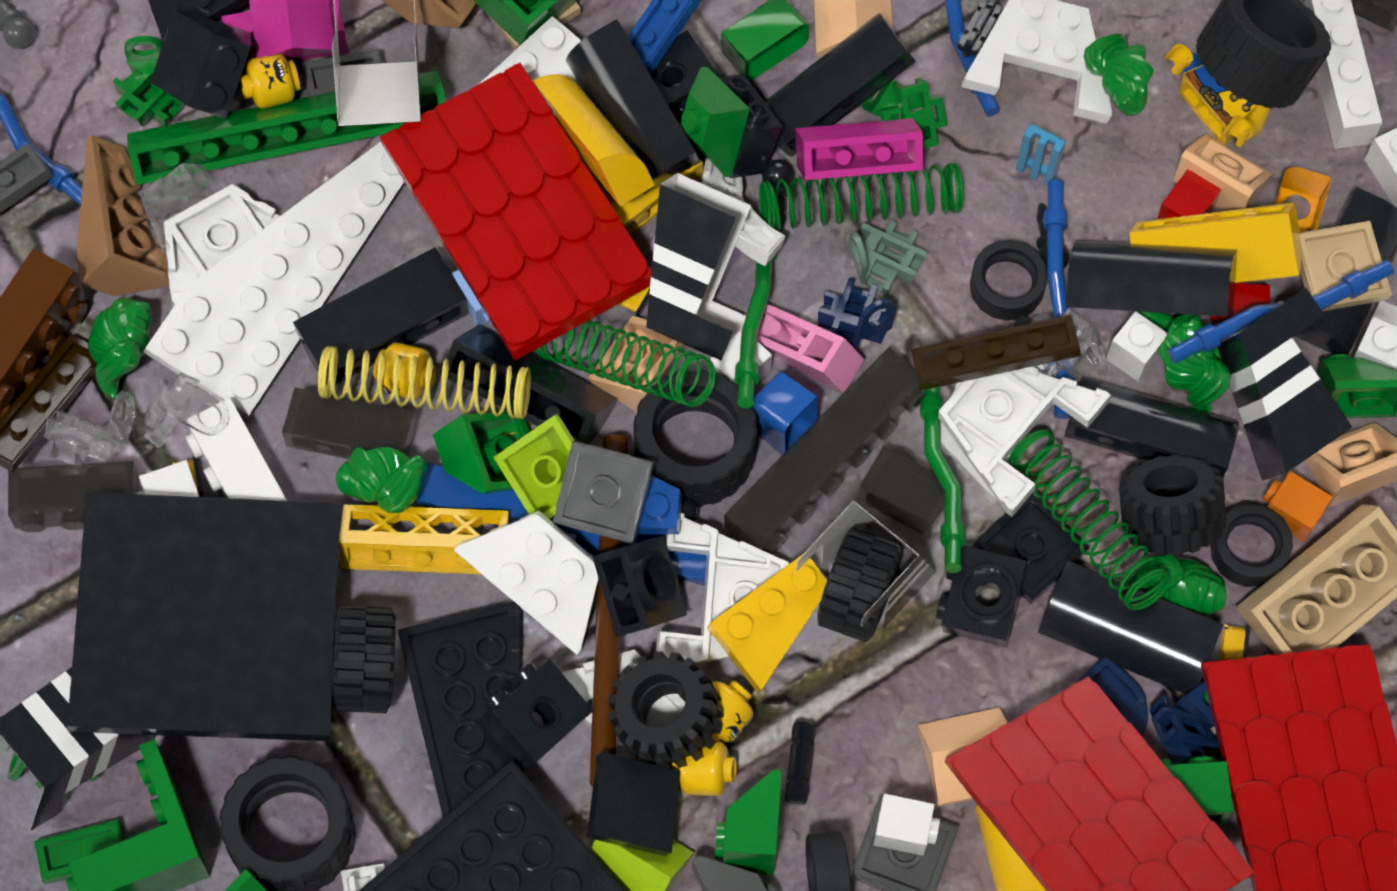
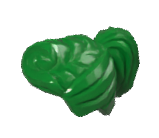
M1122 33L1111 34L1097 39L1084 50L1083 58L1086 69L1091 74L1102 77V87L1105 94L1113 100L1115 106L1126 116L1139 114L1146 107L1148 98L1147 84L1154 72L1153 67L1145 60V47L1142 44L1128 47V39L1123 37Z
M118 298L111 306L100 312L93 322L88 341V350L93 360L97 363L95 372L98 385L102 392L111 396L112 399L117 398L120 378L138 366L140 359L145 355L144 350L150 342L149 325L151 324L152 316H150L151 306L147 302Z
M1186 314L1178 316L1172 321L1167 336L1158 349V355L1165 364L1166 382L1175 390L1188 391L1187 402L1191 404L1193 409L1209 412L1213 410L1210 403L1219 399L1228 389L1231 374L1227 365L1221 360L1216 359L1215 349L1207 353L1200 351L1176 364L1172 362L1168 349L1193 337L1196 330L1206 326L1202 323L1199 315Z
M357 447L349 457V461L344 462L336 472V484L338 489L348 496L356 497L369 503L377 501L379 507L388 513H401L407 510L417 499L423 484L427 462L420 455L410 459L403 452L391 447H381L368 451L362 447Z
M1169 554L1165 556H1150L1158 559L1155 569H1166L1171 574L1169 587L1160 599L1202 616L1204 614L1211 615V613H1218L1219 610H1223L1227 600L1225 582L1206 565L1192 559L1178 560ZM1148 561L1137 568L1124 584L1130 585L1146 574L1154 565V561ZM1164 575L1152 578L1141 586L1139 590H1151Z

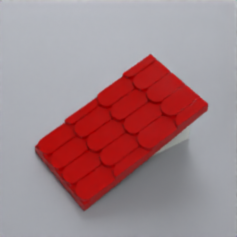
M520 62L504 70L505 72H500L470 88L469 91H465L436 106L434 110L421 114V121L406 122L399 126L398 129L395 128L380 136L383 148L515 361L650 287L652 272L643 254L621 223L618 214L581 160L578 151L554 117L551 108Z
M1370 644L1202 663L1201 669L1222 759L1227 761L1231 797L1246 862L1255 872L1250 877L1253 891H1397V742Z
M1089 676L1009 723L1000 726L997 730L973 744L964 747L959 752L948 757L944 762L1046 891H1227L1255 873L1214 820L1211 821L1182 783L1173 777L1134 726L1125 720L1099 685L1092 681Z

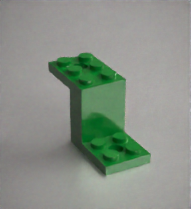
M155 739L138 745L143 759L136 761V764L151 797L157 795V798L150 800L161 826L69 862L68 865L72 877L65 879L69 891H176L210 877L169 766Z

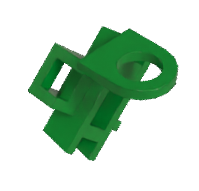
M137 36L125 42L124 52L131 74L123 82L117 77L113 81L117 92L122 95L116 102V105L120 111L142 127L150 118H153L162 126L169 125L185 108V104L150 82L163 44L160 39L152 36ZM137 45H151L154 47L145 51L134 49ZM146 87L150 88L142 97H139ZM171 104L172 108L165 114L163 111Z
M916 78L915 84L907 86L892 80L880 89L873 101L874 95L862 103L864 111L881 117V121L898 120V114H900L901 119L913 118L922 130L923 138H925L923 140V149L938 146L936 128L947 126L943 97L939 94L930 96L928 82L922 78ZM933 105L935 106L936 118L933 116ZM920 107L922 108V109L910 111V110H912V109H916V108H920Z

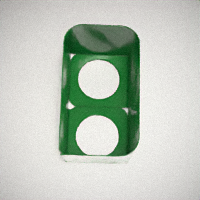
M769 0L721 32L722 54L738 73L744 74L750 82L802 48L809 38V24L787 0Z

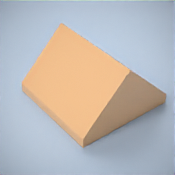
M814 0L816 57L825 55L879 12L893 29L891 0Z
M1204 134L1183 152L1173 181L1178 183L1186 170H1191L1221 189L1215 207L1222 211L1250 208L1273 173L1210 135Z
M632 316L623 328L627 333L633 332L638 337L645 336L650 340L655 339L660 341L661 344H670L673 348L680 347L685 349L686 345L646 328L647 319ZM629 336L630 342L635 339L634 337ZM626 337L619 343L618 353L613 361L614 370H617L622 364L623 355L628 346ZM616 339L602 357L603 367L610 361ZM641 340V344L643 346L646 343V341ZM637 341L630 348V354L625 364L626 374L634 367L635 358L639 351ZM654 343L652 344V345H653V350H654L656 347H658V345H656V344H654ZM649 345L642 351L641 360L637 366L638 378L645 372L648 358L651 355ZM664 347V351L666 354L670 349ZM661 349L655 352L652 365L648 371L649 382L657 375L658 367L662 360ZM676 351V357L682 354L681 352ZM670 353L665 359L664 367L660 374V381L671 370L674 363L673 353ZM599 363L595 367V370H600ZM610 366L605 370L607 374L612 373ZM622 369L616 374L619 378L623 377ZM634 372L628 377L630 381L635 380ZM590 374L588 377L591 383L617 397L618 401L636 413L640 400L647 394L641 389L637 390L630 386L598 377L595 374ZM645 376L641 381H639L641 385L647 384Z
M1374 422L1339 436L1305 461L1319 488L1333 496L1328 506L1332 507L1397 481V438Z
M1000 707L918 725L938 807L973 799L944 762L948 757L959 752L964 747L973 744L997 730L1000 726L1007 724Z

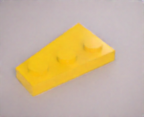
M798 557L707 626L708 630L757 693L763 689L821 601L827 579L811 558L796 572L797 561L800 559Z

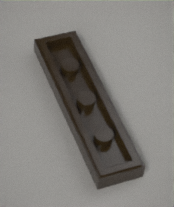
M1072 315L911 349L920 391L1081 356Z
M71 334L0 419L1 467L14 473L95 374L97 363L89 353L88 342Z

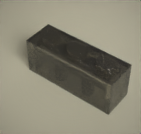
M310 386L306 389L294 387L282 434L286 447L348 460L357 447H362L366 451L381 447H391L409 457L417 425L414 412L409 411L406 406L400 407L397 403H389L385 406L374 403L369 404L362 396L357 401L352 402L348 395L346 398L343 397L338 401L333 395L328 399H322L319 395L318 387Z
M133 461L20 467L14 473L8 470V516L15 529L29 533L41 532L45 530V527L61 526L67 530H81L84 528L86 492L136 494V492H139V474Z

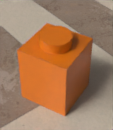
M1290 471L1283 483L1276 479L1274 480L1263 501L1268 503V508L1273 509L1284 518L1292 535L1305 543L1333 496Z

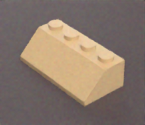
M1360 505L1236 606V609L1257 637L1274 654L1336 648L1397 598V530L1379 506Z

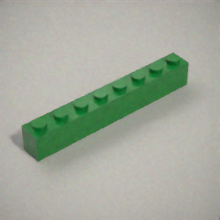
M438 70L419 74L420 115L429 110L432 111L436 106L446 102ZM333 91L294 99L290 103L266 109L254 107L230 112L226 119L215 115L127 133V146L136 185L384 135L395 128L398 129L399 126L406 122L338 126L336 92Z

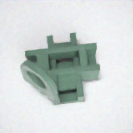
M891 220L885 232L863 223L861 226V237L857 232L849 234L848 249L861 284L871 288L872 284L877 285V291L886 296L889 295L897 278L911 284L928 253L915 246L919 232L913 230L910 236L896 231L897 222ZM887 247L901 252V255L887 250ZM872 275L885 280V283L871 278Z

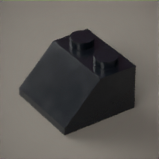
M174 8L150 82L188 107L226 119L251 48V33Z

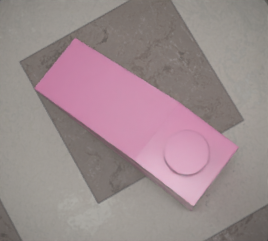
M766 304L757 333V341L777 359L813 380L844 393L865 359L845 338Z

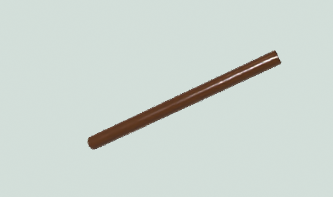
M622 435L605 436L603 438V448L627 454L628 439ZM599 535V554L624 547V541ZM600 581L597 585L592 703L594 711L592 712L589 783L592 788L596 756L601 752L616 755L617 734L613 730L615 727L609 720L608 712L613 710L608 705L609 695H616L617 693L612 685L616 678L619 679L620 636L616 637Z

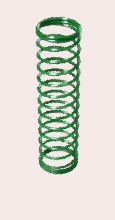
M955 162L948 163L942 172L934 164L929 168L928 173L924 169L921 170L926 181L925 200L928 215L932 216L934 212L933 193L930 184V176L934 168L937 169L941 178L940 198L943 213L946 215L949 209L954 214L960 213L964 205V185L959 166ZM906 171L911 183V210L916 218L919 212L915 186L917 171H914L912 175L910 171ZM899 172L897 177L895 173H891L896 185L895 205L899 219L903 217V200L899 185L902 172ZM887 173L883 174L882 179L879 174H875L880 185L881 215L886 220L888 218V204L884 184ZM953 173L956 184V203L953 194ZM873 174L868 175L867 181L864 175H859L865 187V211L869 222L873 219L872 200L869 190ZM847 176L844 178L850 190V214L852 222L855 224L858 217L854 194L857 176H853L852 181ZM797 177L789 188L788 184L783 179H780L777 182L775 191L768 180L766 182L763 180L759 187L761 219L772 228H776L777 231L781 228L778 192L780 184L783 183L789 198L790 225L794 230L796 227L793 192L795 183L798 181L804 195L805 222L809 228L811 226V210L808 193L811 180L807 181L805 187L803 182ZM838 177L836 183L833 178H829L835 192V216L839 225L842 223V209L839 197V186L842 177ZM828 178L822 180L821 186L817 179H813L819 192L820 219L823 226L827 224L823 195L825 181Z
M588 320L586 322L589 324L586 327L584 323L581 324L582 332L578 337L576 351L571 356L568 354V349L574 338V329L568 331L565 345L559 352L557 351V338L554 339L555 355H550L546 344L543 345L544 352L541 347L536 349L540 357L546 360L561 363L591 375L595 374L598 377L606 378L607 380L618 382L637 390L641 389L643 392L652 393L655 396L664 397L667 400L676 401L691 408L705 402L715 384L716 372L714 363L709 357L692 351L685 352L680 347L673 348L670 344H661L660 341L650 340L645 336L638 337L633 332L627 333L623 329H615L610 325L604 326L603 323ZM595 325L600 326L597 331ZM592 326L594 334L589 342L588 353L580 360L579 350L584 342L585 332ZM607 329L612 330V331L607 335ZM603 330L605 339L601 344L598 359L592 363L590 354L595 346L597 334ZM618 332H619V333H622V334H624V335H622V336L619 338ZM615 334L616 343L612 349L610 361L603 367L602 357L607 348L608 338ZM629 336H632L635 339L630 342ZM626 337L628 346L624 352L622 364L617 370H614L613 361L618 353L619 343ZM641 340L646 341V343L643 346L641 344ZM637 341L639 351L635 358L634 367L626 374L625 364L630 354V348ZM653 343L658 345V347H656L654 350L652 345ZM649 345L651 355L648 358L645 372L638 378L637 366L641 360L643 349ZM664 347L670 349L666 354L664 351ZM661 349L662 360L659 364L657 375L649 382L648 371L652 365L655 352ZM676 351L682 353L680 356L676 357ZM670 353H673L674 363L671 367L669 378L661 386L660 374L663 370L665 359ZM576 355L578 362L573 363L571 359ZM684 356L685 361L679 368L678 374L676 376L675 389H673L672 377L675 373L678 361ZM588 358L589 366H584L582 363ZM699 359H703L709 368L708 382L703 392L697 398L686 401L684 398L691 393L698 382L701 370ZM696 360L698 369L695 381L688 392L682 395L681 385L687 376L688 367ZM599 362L600 370H595L593 366ZM610 366L612 373L607 374L605 370ZM622 369L623 377L619 378L616 374ZM634 372L635 380L630 381L628 377ZM645 376L647 384L641 385L639 381H641ZM657 380L659 388L653 389L651 385ZM669 383L670 392L665 393L663 388Z
M1038 430L1024 437L1011 452L1009 465L1019 472L1025 471V474H1023L1025 477L1038 475L1034 482V496L1042 499L1044 508L1052 510L1053 519L1061 521L1062 530L1070 533L1071 540L1074 543L1080 544L1081 552L1085 555H1090V563L1095 567H1099V573L1102 577L1109 578V586L1114 590H1118L1119 599L1124 601L1128 609L1141 610L1157 601L1168 589L1171 582V574L1166 569H1155L1158 564L1157 558L1149 557L1145 559L1148 554V547L1145 545L1136 547L1138 535H1126L1129 530V524L1125 522L1117 523L1119 520L1118 512H1107L1110 507L1109 501H1098L1100 490L1097 488L1089 489L1091 479L1088 477L1079 478L1081 468L1078 466L1070 467L1072 457L1069 455L1061 456L1063 447L1060 444H1054V435L1048 430ZM1042 437H1049L1045 448L1037 453L1032 460L1018 465L1022 454L1031 444ZM1052 448H1059L1058 455L1044 468L1028 474L1029 469L1043 461ZM1064 458L1069 460L1064 470L1053 479L1037 485L1043 473L1057 461ZM1074 469L1078 470L1076 478L1063 490L1046 496L1051 486L1065 473ZM1081 481H1087V486L1080 495L1065 505L1056 507L1059 499L1067 490ZM1047 486L1043 496L1037 493L1036 488ZM1090 492L1097 493L1094 501L1082 512L1065 518L1071 507L1079 499ZM1057 497L1053 507L1047 505L1045 499ZM1101 503L1106 504L1105 510L1098 518L1082 528L1075 529L1080 519L1089 510ZM1066 508L1062 518L1056 516L1055 510ZM1109 515H1116L1114 522L1100 535L1084 541L1089 531L1099 521ZM1076 519L1071 530L1065 527L1064 521ZM1119 526H1125L1123 534L1114 543L1100 551L1094 552L1099 542L1108 533ZM1086 530L1081 541L1075 539L1074 533ZM1128 538H1135L1133 545L1124 554L1111 562L1104 563L1107 556L1116 546ZM1095 541L1091 552L1084 550L1083 544ZM1139 549L1145 550L1142 557L1129 569L1113 575L1117 567L1130 554ZM1105 552L1100 564L1093 560V555ZM1148 561H1154V565L1146 574L1132 584L1123 586L1127 578L1137 568ZM1115 564L1110 575L1103 573L1102 567ZM1125 575L1119 587L1113 584L1112 578ZM1159 575H1164L1151 590L1132 598L1136 591L1146 582ZM1128 589L1124 597L1122 595V590ZM1147 597L1141 602H1138L1136 604H1130V602H1134Z

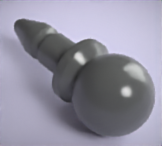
M0 0V31H2L4 41L15 49L29 46L34 38L32 25L24 19L19 10H12L6 0Z

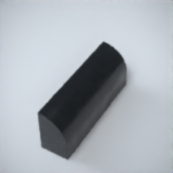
M880 12L764 101L783 126L776 144L789 157H793L796 154L795 128L836 124L916 62Z
M617 19L584 38L569 52L566 63L582 90L645 164L655 186L643 194L658 187L673 175L680 174L699 163L696 151Z
M1357 187L1339 226L1370 221L1382 262L1388 260L1392 264L1397 254V208L1388 201ZM1373 302L1322 311L1325 314L1323 317L1294 337L1334 355H1349Z
M1076 241L1069 261L1066 307L1228 317L1234 314L1237 249Z
M434 247L295 320L293 324L317 372L323 350L328 346L338 349L336 385L346 380V359L351 348L354 352L351 375L353 376L362 371V360L365 351L368 350L370 354V367L375 364L378 353L382 349H387L394 342L411 345L468 315L469 312L466 296ZM329 360L326 373V386L329 375Z
M479 324L455 338L447 355L449 361L447 379L458 383L459 363L463 360L465 367L462 387L472 392L475 365L477 362L480 363L478 395L487 399L490 389L491 366L495 363L494 404L500 407L506 390L507 368L511 365L510 405L513 414L517 375L521 367H528L531 373V389L528 410L523 419L538 427L552 416L558 414L573 439L582 443L589 444L597 436L618 399L532 352L515 361L501 337Z
M1082 376L1079 386L1096 391L1098 388L1111 394L1110 402L1088 428L1070 416L1065 437L1142 460H1152L1154 457L1171 455L1198 457V460H1206L1212 464V467H1217L1221 472V477L1224 478L1235 445L1239 422Z
M1067 560L1038 633L1097 658H1107L1121 668L1184 694H1187L1201 682L1203 677L1201 664L1209 662L1223 624L1160 598L1141 610H1130L1124 601L1119 599L1118 590H1114L1109 586V578H1104L1098 572ZM1112 579L1113 584L1119 587L1121 582ZM1128 589L1122 590V595L1124 597ZM1138 589L1132 598L1138 597L1146 592ZM1147 597L1134 602H1130V604H1136L1138 602H1141Z

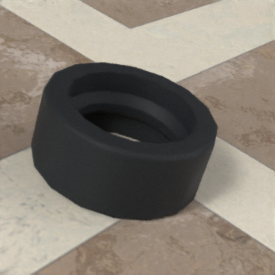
M1014 240L994 242L985 247L974 261L969 283L972 299L981 311L992 318L1010 321L1017 320L1021 314L1027 316L1033 313L1042 302L1048 279L1046 264L1040 254L1026 243ZM1006 261L1019 264L1031 275L1032 286L1027 295L1017 299L998 297L989 291L985 283L986 271L990 266Z
M1258 504L1241 505L1226 513L1227 524L1226 528L1223 529V535L1218 539H1214V543L1210 545L1212 561L1219 573L1230 582L1244 587L1262 586L1288 563L1293 548L1291 530L1284 518L1273 509ZM1252 524L1268 532L1273 538L1276 548L1272 560L1262 567H1250L1239 563L1233 558L1228 550L1227 540L1235 527Z
M840 831L808 834L805 841V856L809 891H851L848 855L842 833Z

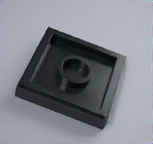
M1034 493L1028 497L1012 517L1006 513L973 544V548L1027 561L1028 569L1021 596L1030 604L1036 601L1060 578L1067 560L1077 563L1085 555L1080 550V544H1076L1071 540L1070 533L1062 530L1061 521L1053 519L1052 510L1044 508L1042 500L1034 496ZM1065 523V527L1071 530L1072 528ZM1074 533L1075 539L1081 541V537ZM1083 544L1084 550L1089 552L1090 546Z
M605 752L598 754L595 763L587 838L662 856L672 853L680 771Z

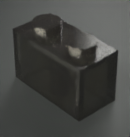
M883 446L860 485L858 500L930 538L944 514V490L932 468L927 469L916 463L909 453L901 449L891 450Z

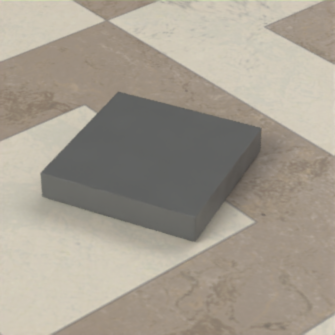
M572 441L553 523L631 544L635 543L655 462L579 441Z
M879 797L850 874V879L882 891H936L959 826L940 820L936 843H927L924 856L874 846L873 843L883 799Z

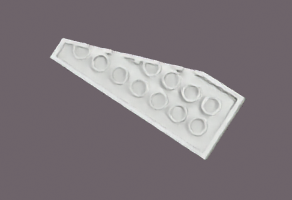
M379 142L189 283L146 346L144 353L218 401L222 402L231 398L238 413L247 419L300 340L293 322L322 307L404 183L403 178L383 148L382 143Z

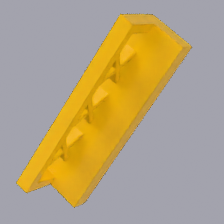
M343 504L338 542L341 569L481 574L457 554L454 549L464 540L468 539L469 541L481 536L474 529L482 524H496L499 526L508 524L509 511L409 507L401 513H388L379 506ZM352 519H367L375 524L366 531L350 530ZM399 521H411L416 526L409 532H397L392 528ZM441 522L452 523L457 527L450 534H439L433 528Z

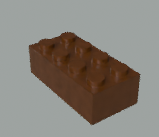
M32 249L0 297V419L66 341V335L72 326L78 325L83 320L88 308V301L75 270L35 249Z

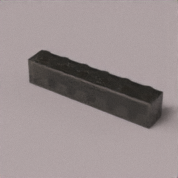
M888 347L724 515V529L739 542H746L767 553L769 551L772 554L776 553L788 540L789 535L787 532L796 523L803 525L814 514L817 508L814 504L824 494L830 497L838 490L844 481L842 475L851 466L857 469L866 461L871 453L869 448L878 438L882 441L886 440L898 426L896 420L905 411L912 413L920 405V401L925 394L923 390L920 391L915 367L891 347Z

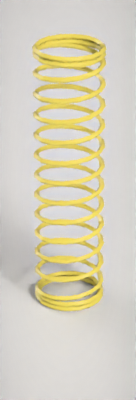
M328 346L321 355L318 370V391L322 399H328L333 394L334 398L338 401L347 392L350 400L355 402L363 393L365 400L370 404L375 401L379 394L381 402L384 405H388L395 395L396 402L400 407L405 406L411 397L412 404L416 409L420 408L427 399L428 406L432 411L437 409L443 400L444 408L448 412L452 411L457 402H459L460 409L464 414L468 413L473 403H475L476 411L480 416L487 411L490 404L492 413L496 417L500 416L505 406H507L509 416L512 419L516 417V419L520 418L521 420L525 418L528 410L531 389V373L528 367L524 368L523 366L519 369L514 393V415H512L510 405L511 365L507 368L504 399L499 412L496 413L494 404L495 363L491 366L490 389L484 409L480 411L478 384L481 366L479 362L475 365L473 393L470 403L465 410L462 402V383L465 367L463 360L460 361L458 368L456 396L452 406L448 408L446 382L449 361L447 358L443 361L440 395L435 406H432L430 382L433 359L431 357L428 358L426 365L424 394L417 405L414 397V382L417 369V357L415 355L411 359L409 389L403 403L400 402L398 395V381L401 369L400 354H397L395 357L394 385L386 402L382 393V381L385 370L384 352L379 356L378 384L371 400L368 399L366 391L370 361L368 350L363 355L362 383L355 398L352 397L350 389L354 362L352 348L347 354L346 383L340 396H337L335 392L338 349ZM329 360V375L326 386V373Z

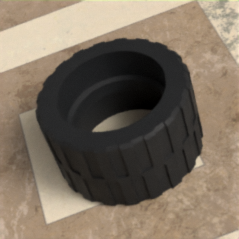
M1222 0L1199 35L1196 49L1199 59L1207 72L1222 87L1228 89L1237 97L1267 108H1286L1296 103L1330 54L1331 41L1322 21L1317 18L1309 7L1307 8L1299 0Z
M700 370L698 382L691 393L684 398L686 401L697 398L703 392L709 378L707 370ZM688 371L684 383L681 385L682 395L687 393L692 387L697 371ZM719 373L715 375V384L711 394L705 402L697 407L691 408L676 401H670L664 397L647 393L640 400L637 406V415L634 417V456L654 461L655 465L652 476L680 489L682 497L691 498L697 507L720 503L726 497L734 495L737 489L744 485L749 478L750 470H753L758 432L756 412L752 407L745 409L738 406V385ZM674 374L672 377L673 389H675L677 374ZM669 375L661 379V386L668 380ZM669 383L663 388L665 393L670 392ZM658 384L651 386L653 389L659 388ZM699 411L712 414L725 422L734 434V444L727 455L712 464L687 466L673 461L660 450L657 445V432L670 418L684 412Z
M287 755V757L275 756L267 758L266 761L251 765L246 772L240 774L234 780V784L225 794L223 808L220 809L221 837L233 864L240 874L246 869L267 891H318L323 886H328L348 864L347 860L350 854H352L355 845L353 842L354 835H356L355 823L343 787L339 781L335 780L333 774L327 768L319 766L317 762L308 758L302 759L292 755ZM291 792L304 793L318 799L327 811L329 824L324 839L314 851L303 858L290 862L267 860L256 853L249 841L248 828L253 815L260 806L277 795Z

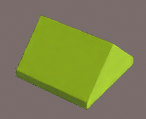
M558 414L552 416L493 457L528 514L540 511L550 520L555 515L572 441H575Z
M598 840L594 841L590 849L624 891H671L694 856V852L673 840L672 853L667 856Z

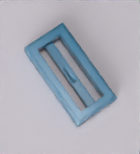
M1030 124L1023 136L1016 170L1023 173L1027 167L1031 170L1030 178L1037 181L1039 175L1045 177L1044 185L1048 186V181L1054 180L1057 177L1066 143L1065 140L1034 124ZM1035 137L1039 138V141L1037 144L1034 159H1032L1031 154L1035 142ZM1049 143L1054 147L1051 152L1048 166H1046L1043 164L1047 145Z

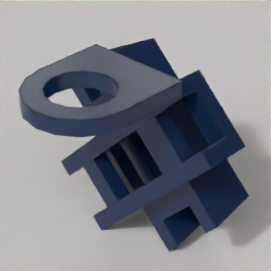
M849 278L843 296L825 291L823 308L819 307L818 310L819 327L830 329L832 333L845 338L851 345L859 347L862 339L879 344L882 343L886 332L892 329L896 308L889 299H880L874 302L878 288L877 285L872 284L870 291L853 287L855 279ZM849 301L856 302V303H859V304H863V305H865V306L858 305V304H855V303H851V302H849Z
M1204 681L1185 694L1174 706H1171L1168 697L1163 695L1149 709L1161 744L1164 745L1172 765L1188 764V760L1192 758L1210 756L1220 749L1218 740L1214 739L1210 730L1215 724L1210 704L1207 703L1204 697L1206 691Z

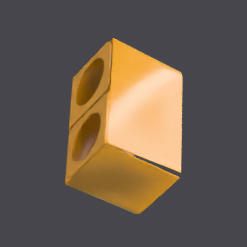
M1291 167L1284 173L1275 205L1283 204L1284 200L1292 195L1304 197L1309 202L1310 213L1306 218L1298 220L1300 233L1308 232V228L1311 231L1317 230L1330 188L1331 177L1303 168Z

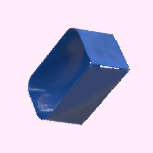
M780 371L754 398L753 408L757 416V434L784 458H790L813 435L817 428L818 397Z

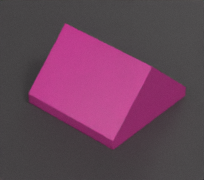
M249 0L257 57L284 55L286 58L332 52L334 30L329 0Z

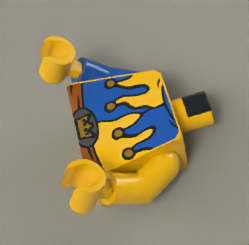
M1183 44L1174 45L1164 56L1165 60H1171L1175 63L1171 69L1174 75L1177 76L1182 71L1186 72L1183 74L1178 93L1218 141L1227 145L1236 137L1238 140L1235 145L1241 148L1246 140L1257 137L1262 133L1270 114V108L1252 104L1222 87L1207 72L1205 66L1202 65L1199 54L1192 53Z

